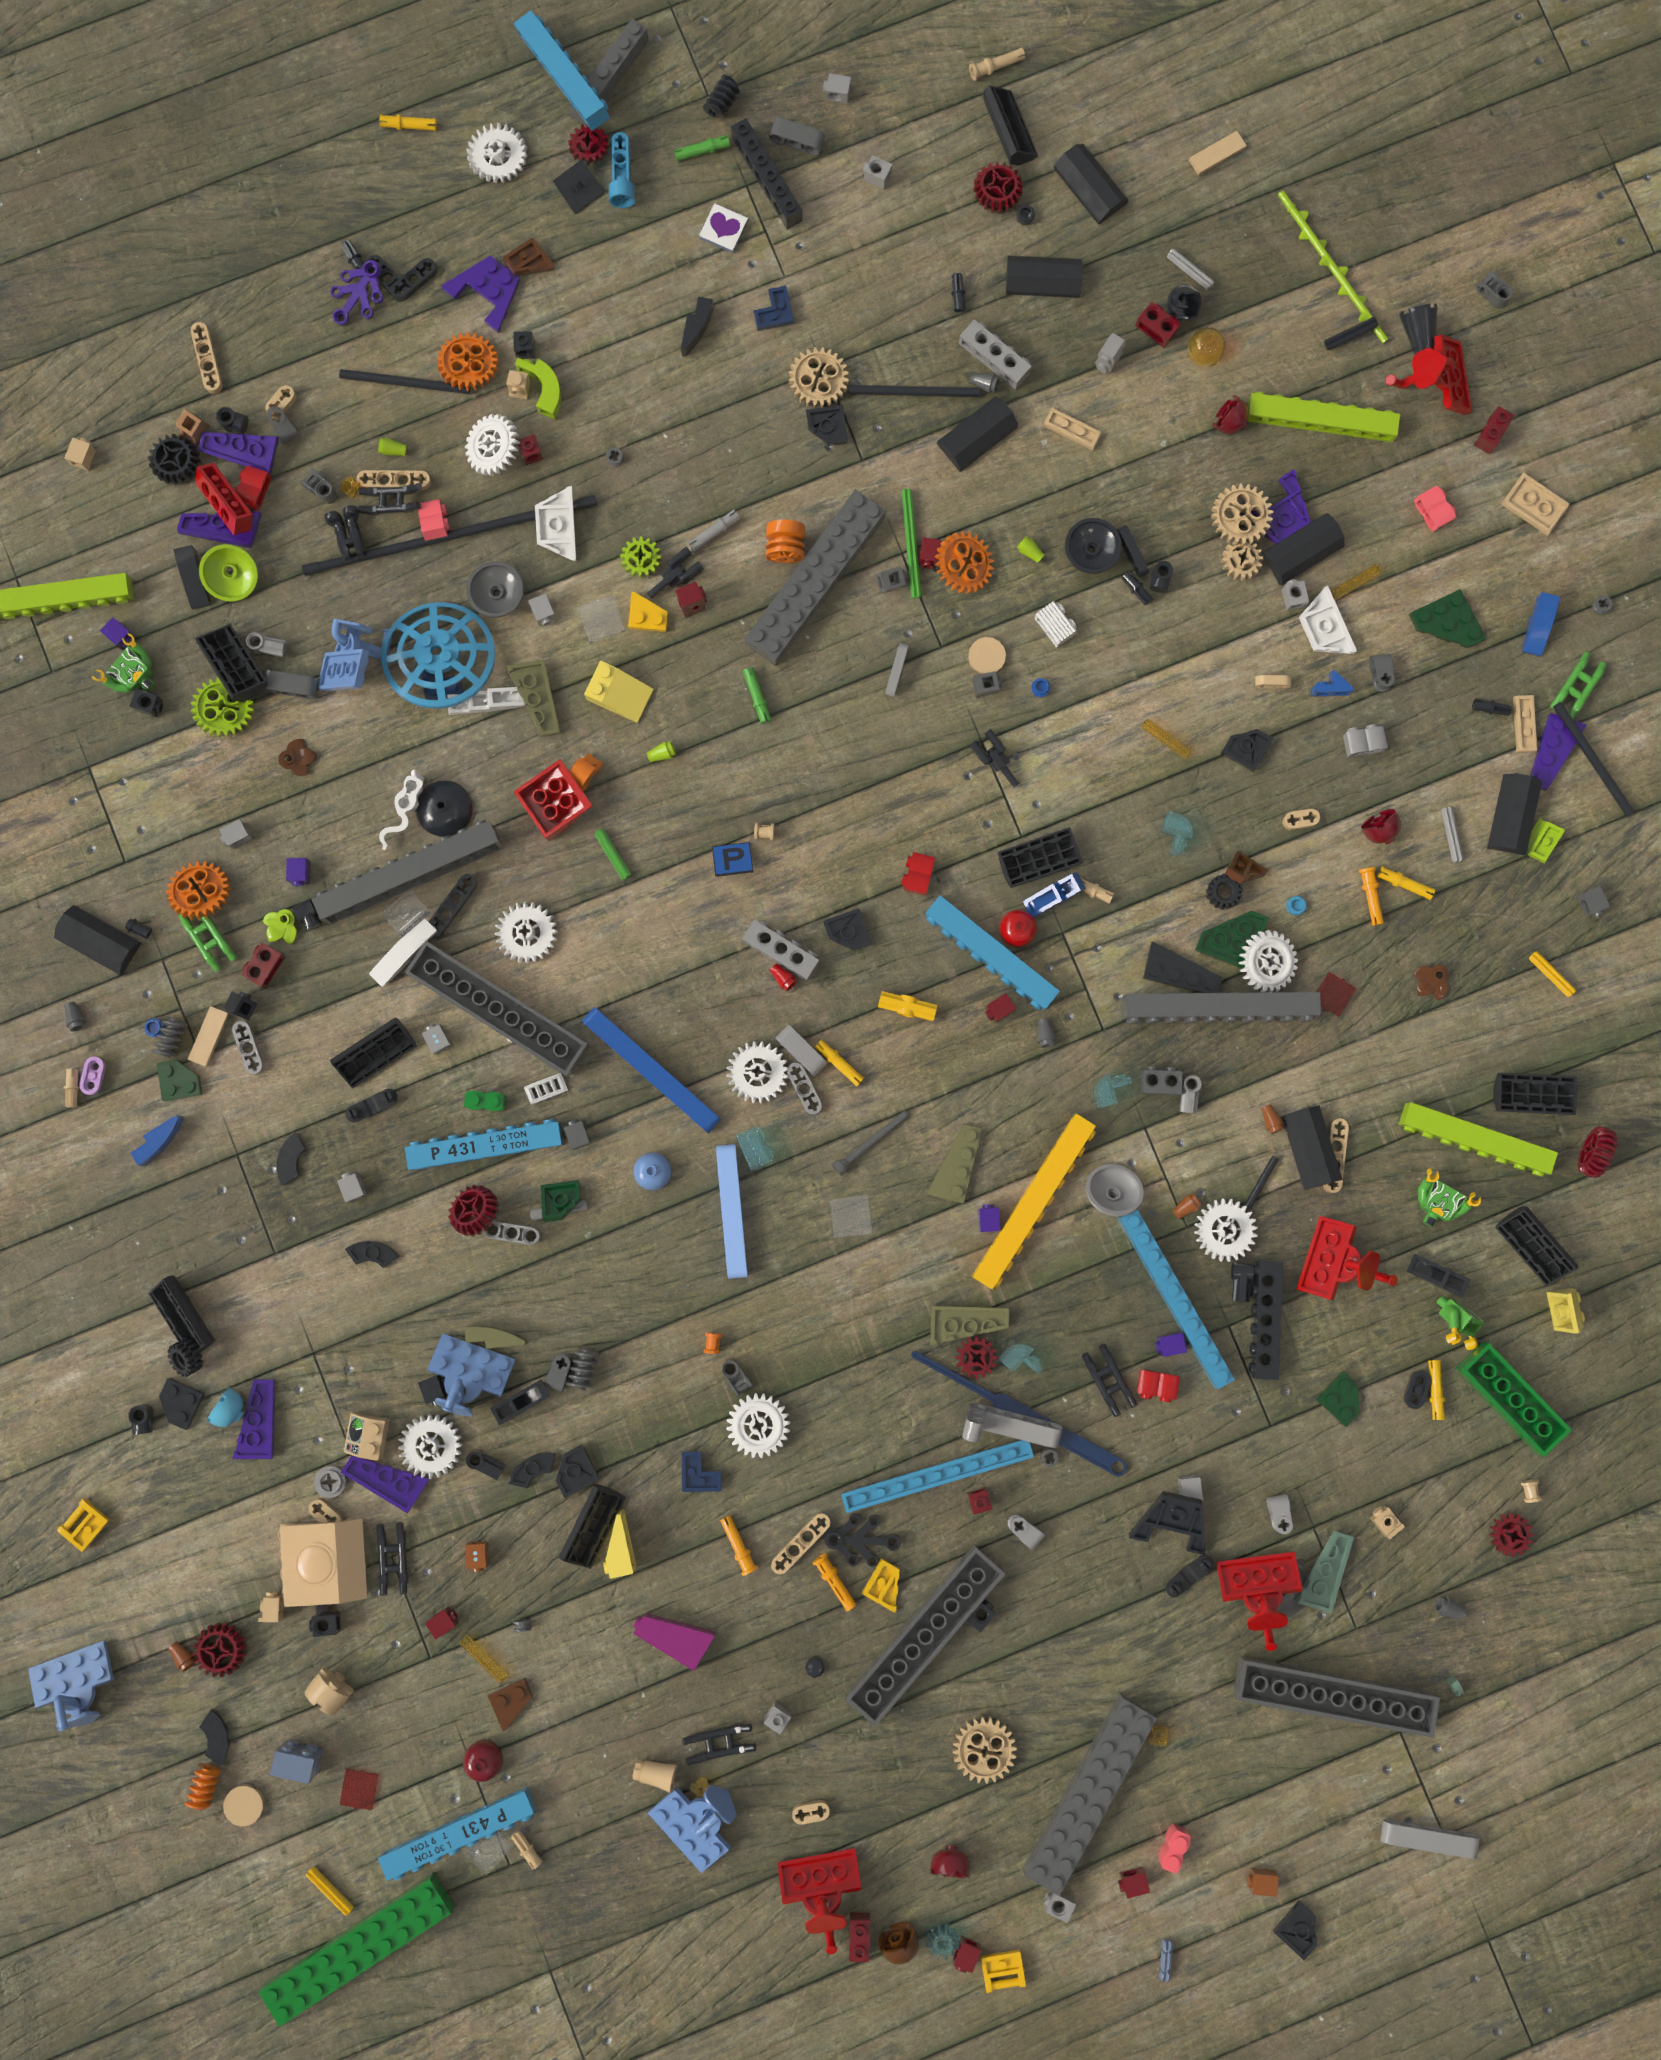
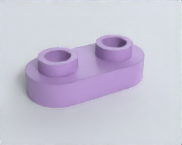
M90 1057L85 1061L80 1081V1089L84 1094L95 1095L101 1090L106 1070V1064L103 1059ZM95 1064L99 1065L97 1070L94 1069ZM93 1082L94 1088L90 1089V1083Z

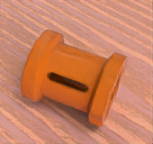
M706 1332L705 1336L707 1339L704 1353L720 1354L719 1345L722 1334Z

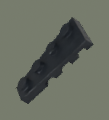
M1153 941L1151 942L1143 979L1199 993H1219L1222 977Z

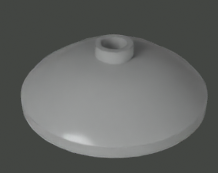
M1102 1165L1091 1172L1086 1182V1194L1091 1204L1100 1212L1110 1216L1129 1215L1138 1209L1143 1200L1144 1190L1140 1179L1131 1170L1120 1165Z

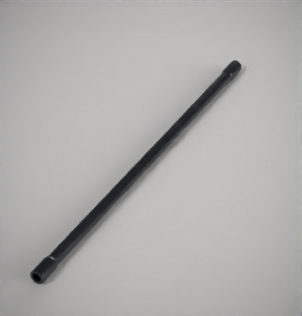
M595 494L573 500V510L597 506ZM535 510L447 531L448 536L425 541L424 537L367 550L364 551V557L359 558L357 553L351 554L352 561L346 562L343 557L305 564L302 565V570L305 576H309L325 570L536 520Z

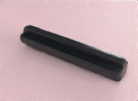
M1371 317L1324 341L1325 348L1331 350L1378 326L1377 319Z

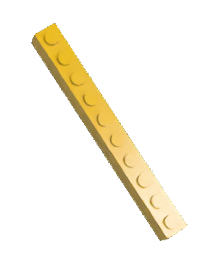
M1078 1114L1073 1115L971 1277L992 1290L994 1287H999L1003 1280L1001 1275L1004 1271H1009L1013 1265V1261H1011L1015 1254L1019 1255L1024 1247L1022 1242L1025 1237L1027 1239L1030 1238L1034 1231L1032 1226L1035 1222L1039 1223L1045 1213L1042 1212L1046 1205L1050 1206L1055 1198L1053 1193L1056 1189L1060 1190L1065 1182L1063 1177L1066 1173L1070 1174L1073 1170L1075 1158L1077 1156L1081 1157L1086 1149L1083 1147L1087 1140L1091 1141L1096 1133L1094 1131L1096 1127L1094 1124Z

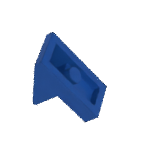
M1332 670L1329 673V684L1328 682L1316 683L1311 688V697L1349 696L1353 692V687L1335 670Z

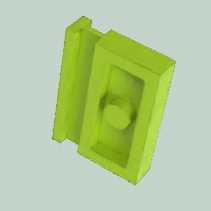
M1539 818L1531 831L1527 850L1528 856L1545 864L1565 833V830Z

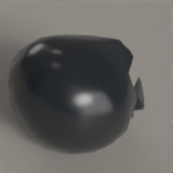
M1188 284L1174 287L1167 299V307L1170 314L1178 319L1189 321L1196 319L1201 308V295L1199 291Z

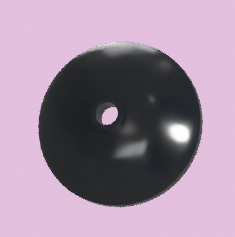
M1083 519L1077 522L1066 536V556L1076 569L1084 573L1099 574L1109 570L1117 562L1121 553L1122 546L1119 533L1113 525L1103 519ZM1093 548L1095 552L1091 553L1088 549Z
M447 780L433 782L426 786L418 797L419 806L415 810L417 820L432 835L438 837L456 835L459 830L464 829L470 822L473 812L471 798L467 791L455 782ZM444 803V808L439 809V804Z

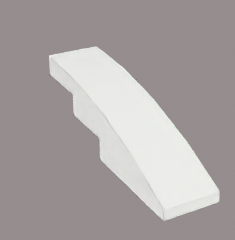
M516 687L488 688L487 691H479L466 702L448 707L449 715L472 714L524 707L525 704ZM460 694L447 695V699L453 698Z
M423 917L392 947L369 975L383 988L411 962L410 960L418 953L424 942L431 939L437 933V930Z

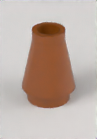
M1272 1104L1261 1108L1266 1130L1270 1134L1284 1129V1122L1274 1110Z
M1192 1193L1190 1195L1187 1194L1172 1211L1178 1219H1181L1198 1211V1208L1202 1205Z
M178 1641L169 1646L168 1650L178 1670L180 1669L182 1672H185L195 1664V1656Z

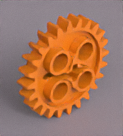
M466 332V336L463 337L459 333V338L452 335V341L445 340L447 346L441 345L442 351H438L439 358H437L438 370L441 371V377H445L446 383L451 382L452 387L458 385L459 390H461L463 386H466V390L469 391L470 386H472L474 390H477L476 385H480L483 388L484 381L489 384V377H495L494 372L498 371L496 365H499L497 352H495L494 345L490 346L489 340L484 342L483 336L477 338L476 333H474L470 337L469 332Z
M964 531L959 534L956 532L952 536L946 537V540L940 543L941 547L937 548L940 554L935 556L939 560V562L935 563V566L940 567L937 573L943 574L940 580L946 579L945 586L951 584V590L953 591L958 588V593L963 591L965 594H968L970 591L974 593L977 589L983 588V585L988 583L987 579L992 577L989 572L994 570L990 566L994 560L989 559L992 552L986 551L989 546H983L984 540L977 541L978 535L972 537L971 532L966 535ZM974 556L977 557L978 562L974 560ZM951 563L954 564L955 570L951 567ZM967 572L970 573L971 579L967 576Z
M196 861L195 866L189 863V868L187 869L181 866L182 872L175 871L177 877H170L173 883L167 884L170 889L166 891L169 896L167 900L171 908L177 914L181 913L183 918L188 916L190 920H193L194 916L201 920L202 915L208 919V913L210 912L216 915L215 909L222 910L220 904H227L224 898L230 897L228 891L231 890L228 885L230 882L225 872H222L220 867L216 868L213 863L208 865L206 861H204L202 866L198 861ZM190 879L194 880L200 891L208 900L206 903L202 900L198 892L195 890L192 883L189 881Z

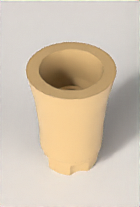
M637 1760L633 1772V1780L671 1793L677 1764Z

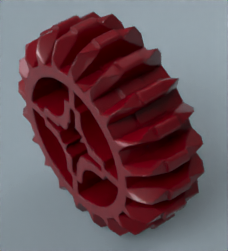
M997 161L995 166L989 163L988 168L983 166L981 172L978 171L977 178L974 179L975 186L973 191L975 199H979V206L985 204V210L991 208L993 213L997 209L1000 214L1002 209L1007 212L1009 207L1013 209L1015 203L1020 201V197L1023 194L1022 177L1018 175L1017 169L1012 171V164L1006 167L1005 162L999 165ZM991 179V183L984 187L985 182ZM1009 188H1013V191L1008 196H1005Z
M1599 1126L1595 1127L1587 1135L1578 1158V1169L1585 1176L1599 1178L1608 1169L1618 1145L1617 1134L1607 1127Z
M473 1184L472 1187L466 1186L465 1191L460 1190V1195L455 1196L456 1200L450 1202L452 1208L448 1209L451 1213L448 1218L451 1221L450 1224L458 1233L474 1237L476 1234L481 1235L482 1230L487 1231L489 1225L493 1226L492 1221L497 1219L495 1214L500 1212L497 1208L500 1204L497 1201L496 1195L489 1188Z
M217 1622L215 1626L210 1624L207 1626V1630L203 1629L201 1635L196 1637L198 1643L193 1644V1647L198 1650L194 1651L192 1655L198 1656L194 1663H201L199 1670L206 1668L205 1675L212 1671V1677H216L219 1674L220 1678H222L225 1674L231 1675L233 1670L237 1671L240 1668L239 1664L244 1663L242 1657H245L247 1652L243 1651V1649L247 1648V1644H242V1641L246 1637H239L241 1630L235 1632V1625L228 1629L227 1622L222 1626L220 1622ZM212 1635H220L216 1643L207 1644ZM228 1639L232 1642L233 1647L228 1644ZM207 1653L212 1656V1661L208 1657ZM233 1656L229 1664L220 1665L224 1657Z

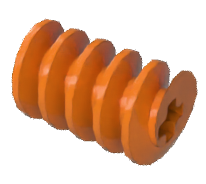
M199 1763L198 1766L202 1769L195 1770L194 1772L199 1777L192 1778V1782L197 1785L190 1786V1790L194 1791V1793L187 1794V1797L192 1799V1801L185 1802L187 1807L203 1810L211 1806L210 1800L214 1797L215 1784L219 1781L218 1776L221 1774V1770L217 1766L207 1763Z

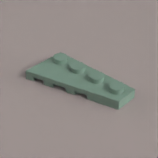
M1333 1530L1302 1587L1303 1592H1299L1295 1600L1296 1603L1332 1613L1354 1540L1353 1536Z

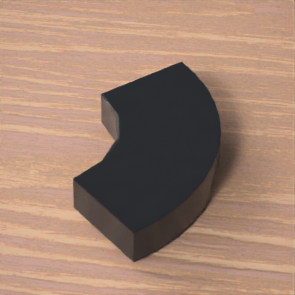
M297 1133L292 1134L284 1142L277 1157V1175L282 1186L300 1176L298 1160L306 1150V1147Z
M375 1241L358 1242L345 1249L356 1265L364 1261H372L385 1268L400 1257L391 1247Z
M538 1453L525 1459L514 1470L509 1484L528 1488L531 1480L537 1475L552 1473L556 1453Z
M212 1708L199 1727L207 1738V1750L204 1755L221 1766L229 1750L227 1726L222 1717Z

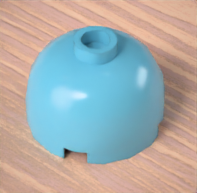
M228 1386L206 1421L217 1427H228L234 1421L238 1423L244 1414L241 1411L244 1405L241 1395Z

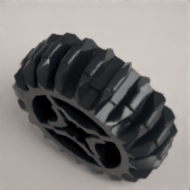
M165 434L164 440L158 438L160 443H153L155 449H149L151 456H148V460L151 462L149 467L153 469L152 473L160 481L164 480L168 485L171 482L176 486L178 481L184 485V479L190 481L189 476H196L194 470H197V464L201 462L198 457L200 453L196 450V445L191 443L192 441L189 438L184 439L185 437L181 434L178 437L176 434H172L171 438ZM171 455H173L174 458H176V461H177L178 464H176V463L173 461V458H172Z

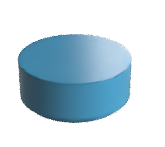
M1293 896L1286 903L1287 911L1294 916L1302 914L1307 907L1306 901L1300 896Z

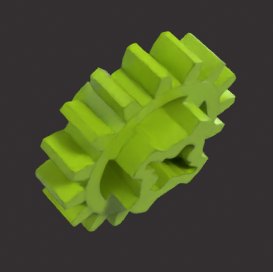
M640 536L639 541L633 538V543L626 542L627 548L622 547L624 554H621L620 558L624 561L621 564L622 567H626V573L631 571L632 577L638 574L639 578L642 579L643 574H645L648 578L649 572L655 574L654 568H660V564L657 561H662L659 555L661 552L659 548H656L655 542L650 544V538H647L646 541H643L642 536ZM645 547L648 548V549H650V550L652 551V553H651V552H648V551L645 549ZM641 552H642V554H643L644 557H642V560H641V563H640L638 559L640 558V555H641ZM629 562L635 564L637 568L633 567Z

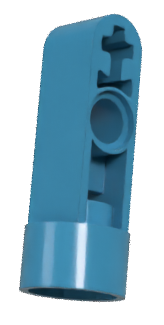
M618 132L612 137V182L609 184V203L616 208H629L635 204V186L631 182V148L628 136L623 132Z

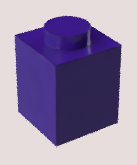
M113 617L100 630L122 651L128 646L123 643L122 638L126 642H131L132 640L127 634L130 632Z
M287 858L286 881L294 887H303L304 884H310V860L307 858Z
M994 1204L982 1205L983 1209H978L979 1232L1000 1231L999 1208H994Z
M1177 1332L1157 1336L1158 1341L1155 1342L1157 1353H1160L1161 1356L1166 1357L1187 1353L1183 1333Z

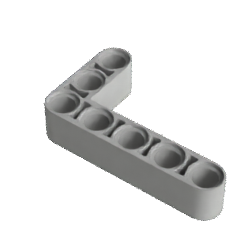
M970 1403L962 1437L970 1442H979L981 1432L984 1430L1057 1448L1063 1427L1057 1423L978 1403Z

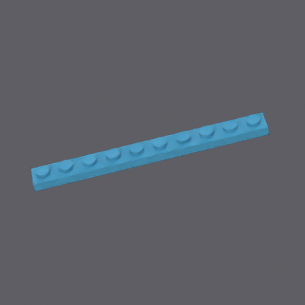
M1017 1440L841 1493L846 1513L1030 1459L1034 1455L1030 1442Z

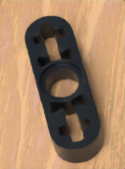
M1127 525L1117 528L1116 530L1121 538V545L1136 575L1140 578L1148 574V566Z

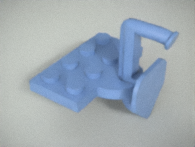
M333 619L331 633L338 643L334 652H327L324 655L317 689L321 691L360 689L365 680L364 673L369 663L368 656L381 660L383 642L390 629H382L384 635L380 648L359 639L360 635L373 634L374 630L372 628L355 622ZM340 629L347 631V633L344 635L340 634ZM392 635L389 639L387 646V656L391 645Z
M442 1333L427 1370L428 1372L445 1377L444 1385L448 1398L447 1400L436 1398L435 1404L453 1414L472 1417L473 1411L463 1407V1404L473 1402L480 1396L482 1391L501 1397L516 1360Z
M106 1641L28 1669L35 1708H41L54 1703L58 1731L90 1724L100 1716V1712H90L89 1708L95 1698V1687L114 1681ZM66 1714L71 1715V1718L67 1719Z
M709 1785L704 1792V1798H696L690 1801L676 1787L648 1812L651 1818L701 1873L731 1847L718 1833L722 1826V1821L730 1824L737 1815L730 1793L726 1789Z

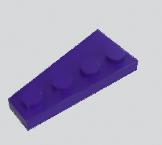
M255 1379L248 1399L246 1414L242 1421V1429L238 1436L236 1451L232 1459L274 1458L275 1379Z

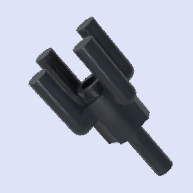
M687 546L668 561L667 565L669 567L660 574L664 579L647 592L651 599L668 585L673 589L680 582L687 584L704 570L699 561L687 571L681 565L682 562L692 555Z
M992 729L985 733V736L993 747L984 752L977 741H974L969 746L984 765L989 764L995 773L1000 770L1014 788L1019 782L1006 766L1010 762L1004 754L1006 749Z

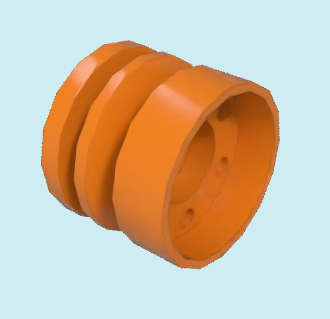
M787 519L774 520L767 523L766 539L769 542L766 543V559L784 564L802 561L805 557V545L802 543L805 540V524Z

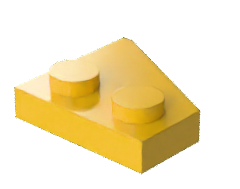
M632 592L628 628L666 632L668 612L636 592Z
M881 1559L863 1589L862 1594L895 1613L897 1609L896 1596L898 1595L897 1584L900 1569Z

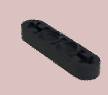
M465 874L458 880L429 920V923L434 927L439 923L436 921L437 917L445 923L444 926L441 923L437 927L439 932L432 938H439L444 934L476 890L478 882L473 875ZM472 879L471 883L473 885L465 888V891L468 892L466 895L461 890H458L459 887L463 889L466 886L465 880L469 881ZM459 893L462 895V901L455 904L452 901V897L454 894ZM444 909L451 911V916L448 919L441 917V912Z

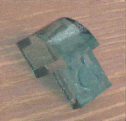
M1171 811L1165 814L1160 832L1174 836L1169 855L1177 857L1185 849L1186 842L1184 840L1190 841L1192 839L1193 828L1190 821L1183 815Z
M1110 1073L1101 1077L1093 1089L1096 1108L1100 1109L1117 1104L1118 1101L1114 1089L1132 1084L1131 1077H1125L1124 1074L1114 1076L1113 1081L1111 1080Z
M1015 1343L1008 1346L998 1356V1359L1012 1372L1023 1361L1037 1374L1043 1369L1040 1366L1042 1362L1035 1355L1029 1356L1034 1349L1023 1343Z

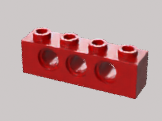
M210 463L198 466L195 484L231 533L235 536L251 531L253 514L216 464Z

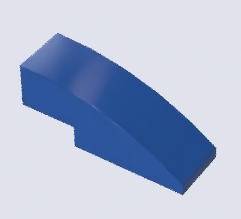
M1544 592L1537 596L1533 614L1529 619L1522 652L1536 656L1542 655L1555 619L1560 596Z
M1078 872L1072 873L1024 900L1023 903L1028 912L1035 917L1082 892L1086 887Z
M175 1115L143 1135L146 1143L130 1152L138 1166H146L165 1150L180 1129L184 1120L182 1116Z

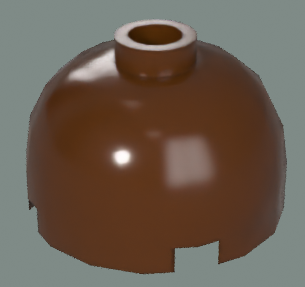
M898 1922L889 1926L892 1930L886 1934L884 1931L881 1933L878 1939V1947L887 1961L895 1965H902L911 1961L917 1954L919 1939L914 1927H911L910 1923Z

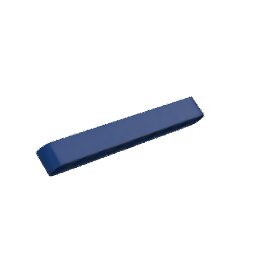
M593 1007L584 1017L582 1022L708 1134L721 1121L714 1112L599 1010Z

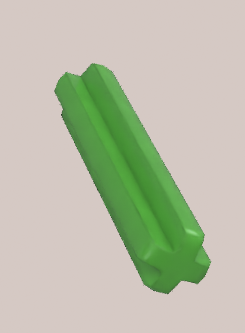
M603 828L597 830L594 835L620 878L622 880L627 879L631 876V873Z

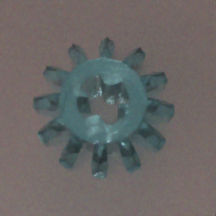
M938 1923V1929L931 1926V1933L926 1934L928 1939L926 1947L930 1948V1955L936 1953V1959L943 1955L944 1959L947 1960L948 1953L954 1956V1950L959 1949V1944L957 1943L959 1936L955 1935V1928L949 1930L948 1923L945 1924L944 1928H942L941 1923Z

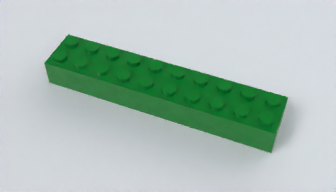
M433 1872L266 1982L258 1993L277 2025L281 2027L449 1916L455 1905Z

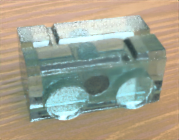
M756 1126L736 1135L751 1171L772 1163L771 1158L774 1157L770 1146L766 1148L764 1140L767 1138L763 1129L759 1130Z

